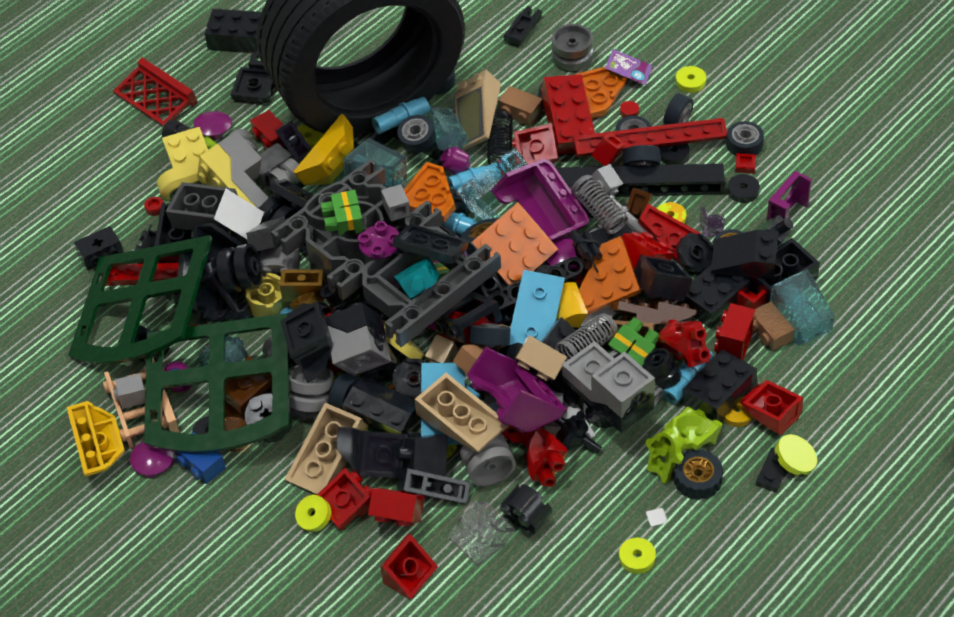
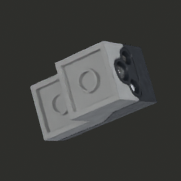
M354 303L347 309L334 311L331 315L325 317L331 337L330 343L333 344L328 361L332 360L335 366L355 376L391 362L382 315L364 303Z
M594 341L562 364V380L620 433H623L654 409L655 378L625 351L614 359Z

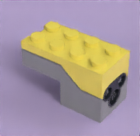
M237 131L200 155L197 177L202 184L236 189L239 197L258 209L268 199L267 195L254 183V180L260 174L262 158Z

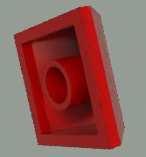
M408 534L380 566L383 584L407 599H412L438 567L411 534Z

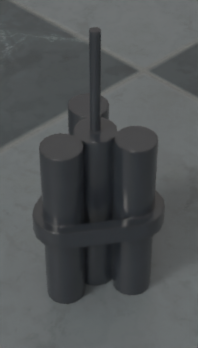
M576 230L570 231L569 235L573 240L572 246L576 257L581 259L586 270L591 269L593 265L598 273L599 271L594 264V260H600L603 256L599 250L598 242L593 239L589 231H585L582 235L578 234Z

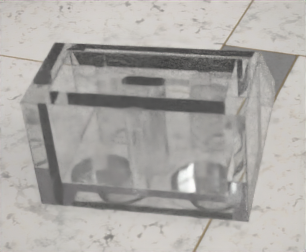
M470 501L448 535V538L471 561L479 566L505 546L515 529L486 501Z

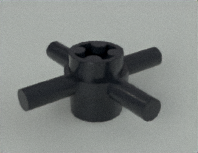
M578 411L570 419L562 417L554 421L561 426V429L556 433V438L567 450L572 449L576 443L580 442L596 454L601 450L602 446L586 435L588 425L583 420L585 417L584 412Z

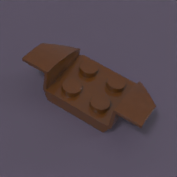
M248 356L244 361L253 360L254 358ZM271 374L226 381L225 423L229 430L246 425L243 411L247 408L250 399L262 395L272 386Z

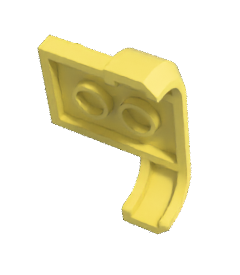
M200 127L162 138L172 165V169L164 172L157 180V187L162 199L170 200L171 193L178 189L182 182L193 184L200 182L197 177L199 157L208 151Z

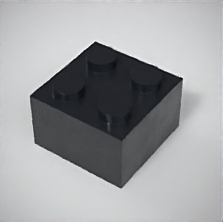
M640 255L634 270L639 286L643 289L646 296L653 299L660 297L670 302H675L676 300L684 302L693 280L677 261Z

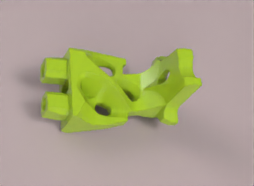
M686 407L680 415L672 418L664 426L663 431L657 433L653 438L646 440L645 444L649 449L647 470L657 473L662 483H668L675 464H681L683 461L682 451L691 448L698 450L704 444L715 445L718 434L721 432L722 423L718 420L711 421L706 417L705 412L700 409L695 411L690 407ZM661 456H665L664 462L661 461Z

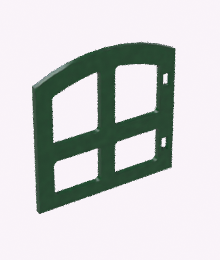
M208 235L100 257L68 356L90 364H118L153 355L183 340L212 237ZM193 252L186 275L152 282L158 261L161 258ZM143 262L136 285L104 291L110 270L113 267ZM181 292L172 326L155 336L134 343L146 301L149 298ZM131 302L117 346L103 347L87 344L97 311L100 307ZM85 328L84 336H81L82 331Z
M284 313L187 327L184 339L179 342L209 338V364L207 366L163 371L164 350L157 352L159 353V362L152 363V355L147 356L145 445L179 453L219 452L256 443L290 426L289 351L281 325V320L288 317V314ZM165 330L147 332V338L155 336ZM272 330V355L270 357L225 363L226 336ZM271 374L272 414L252 424L225 431L226 381ZM209 383L208 433L186 434L162 430L163 390L172 387ZM151 412H157V421L151 422Z

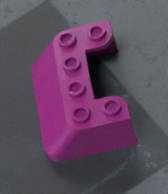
M540 159L506 173L491 190L496 199L502 204H510L514 201L519 202L552 242L558 239H568L570 231L576 230L578 232L589 221L588 215L581 204L572 194L554 165L547 159Z
M487 347L484 348L467 373L468 378L472 381V387L478 391H487L497 400L496 404L501 407L496 411L497 419L506 426H509V424L513 425L522 433L526 431L532 432L560 419L567 411L566 407L546 383L536 376L537 373L530 368L528 371L517 365L518 361Z

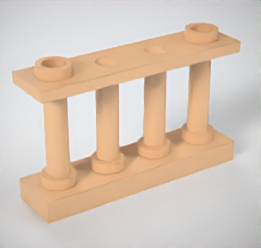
M144 368V371L135 373H140L142 380L146 379V368ZM108 371L104 372L107 380L103 382L106 394L111 393L123 429L119 430L122 441H127L129 448L132 449L134 446L131 437L144 433L145 424L128 429L125 421L145 415V406L122 413L121 403L115 400L113 389L117 388L115 380L111 381ZM164 389L162 427H169L170 431L179 433L173 410Z

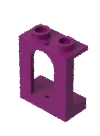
M794 171L769 199L766 221L776 215H780L783 219L789 218L790 209L795 203L808 208L812 179ZM791 187L790 193L788 194L786 199L784 201L781 200L780 198Z

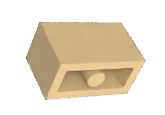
M530 335L527 336L515 357L519 361L517 365L528 371L530 368L537 371L536 376L545 381L556 378L567 356Z

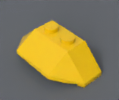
M341 114L293 171L303 185H331L349 163L348 158L354 153L353 127L345 115Z
M89 401L67 407L85 477L107 471L125 452L115 416L94 406Z

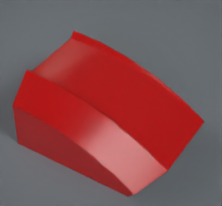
M765 380L743 397L740 403L761 424L783 435L790 426L798 421L803 410L804 397L769 380Z

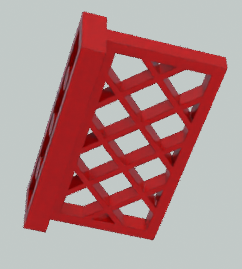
M143 57L137 61L139 66L113 90L116 96L162 127L168 121L175 119L188 105L193 107L198 102L193 90ZM139 74L144 76V80L135 81ZM147 84H157L155 89L147 90ZM144 85V90L135 92V86ZM131 87L130 93H122L125 88ZM169 92V97L160 98V93ZM156 94V99L147 100V95ZM144 96L143 101L135 102L134 97ZM173 101H183L179 106L173 107ZM169 102L168 108L160 109V103ZM156 104L155 110H147V105ZM169 113V116L164 121L160 119V114Z

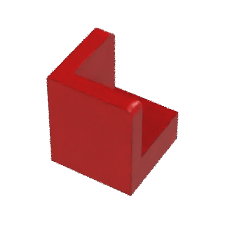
M608 133L602 137L592 153V157L604 166L612 164L624 148L625 143L612 133Z
M763 289L758 295L751 291L748 293L739 291L737 293L736 305L756 309L766 304L767 291Z

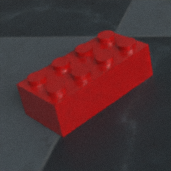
M582 74L544 77L541 94L547 122L553 125L558 155L575 154L572 141L573 136L595 134Z

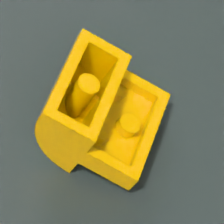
M565 282L556 321L563 317L572 327L579 328L588 312L576 282Z

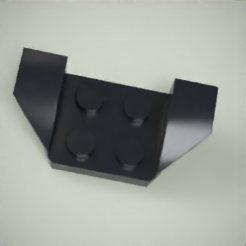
M317 301L312 304L303 303L287 313L288 317L281 320L289 354L294 362L303 368L307 383L325 372L333 345L330 343L331 337L322 306Z
M338 427L336 449L360 476L399 478L400 470L405 468L404 461L395 459V450L397 447H405L407 438L419 437L421 433L404 432L403 434Z

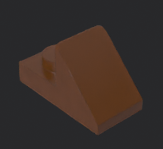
M633 188L627 204L628 212L639 220L647 204L651 203L653 194Z

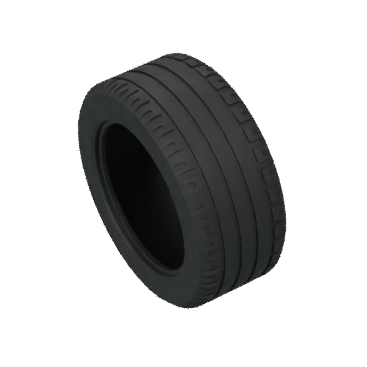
M267 0L259 18L256 36L258 54L263 67L287 107L299 121L315 131L326 133L337 118L343 114L353 127V135L374 132L372 118L388 112L400 103H407L421 97H425L429 101L437 94L450 77L460 58L465 38V22L457 0ZM385 6H405L403 16L396 30L375 51L360 60L335 67L316 66L325 44L347 22L372 9Z

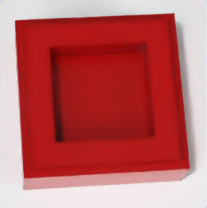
M736 153L735 173L755 174L756 155Z

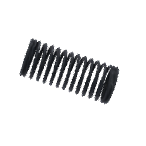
M496 111L494 117L503 115L508 118L498 117L494 118L493 121L496 119H506L509 122L498 120L492 123V130L488 139L487 163L489 165L496 163L492 160L507 161L506 164L509 167L512 163L513 117L508 112ZM496 122H506V123H508V125H506V124H495V125H493V124L496 123ZM493 154H496V155H507V156L497 157V156H494ZM491 156L496 157V158H506V157H509V158H507V159H505V160H496V159L492 158Z

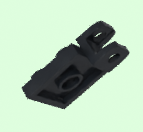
M254 52L251 55L248 63L249 67L239 68L230 94L232 100L269 102L274 84L263 67L262 62L257 60L259 58L258 52Z

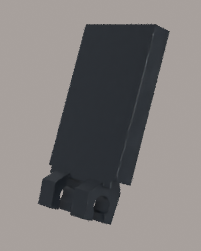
M193 252L179 254L178 277L186 275ZM210 278L200 282L192 312H195L196 308L198 309L197 323L200 325H205L206 319L211 321L215 312L216 286ZM181 292L177 293V299L180 298Z

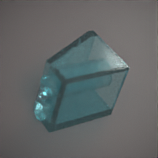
M367 138L343 159L344 178L366 161L372 159L376 162V171L380 166L385 168L386 183L383 186L389 188L401 184L403 189L407 186L406 156L370 138Z
M808 269L772 285L770 302L772 301L775 304V307L780 310V313L794 327L793 341L797 346L808 343L815 337L826 334L833 329L835 316Z

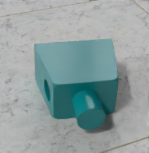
M423 258L395 275L394 278L404 294L411 299L433 286L437 282L440 273L430 258Z

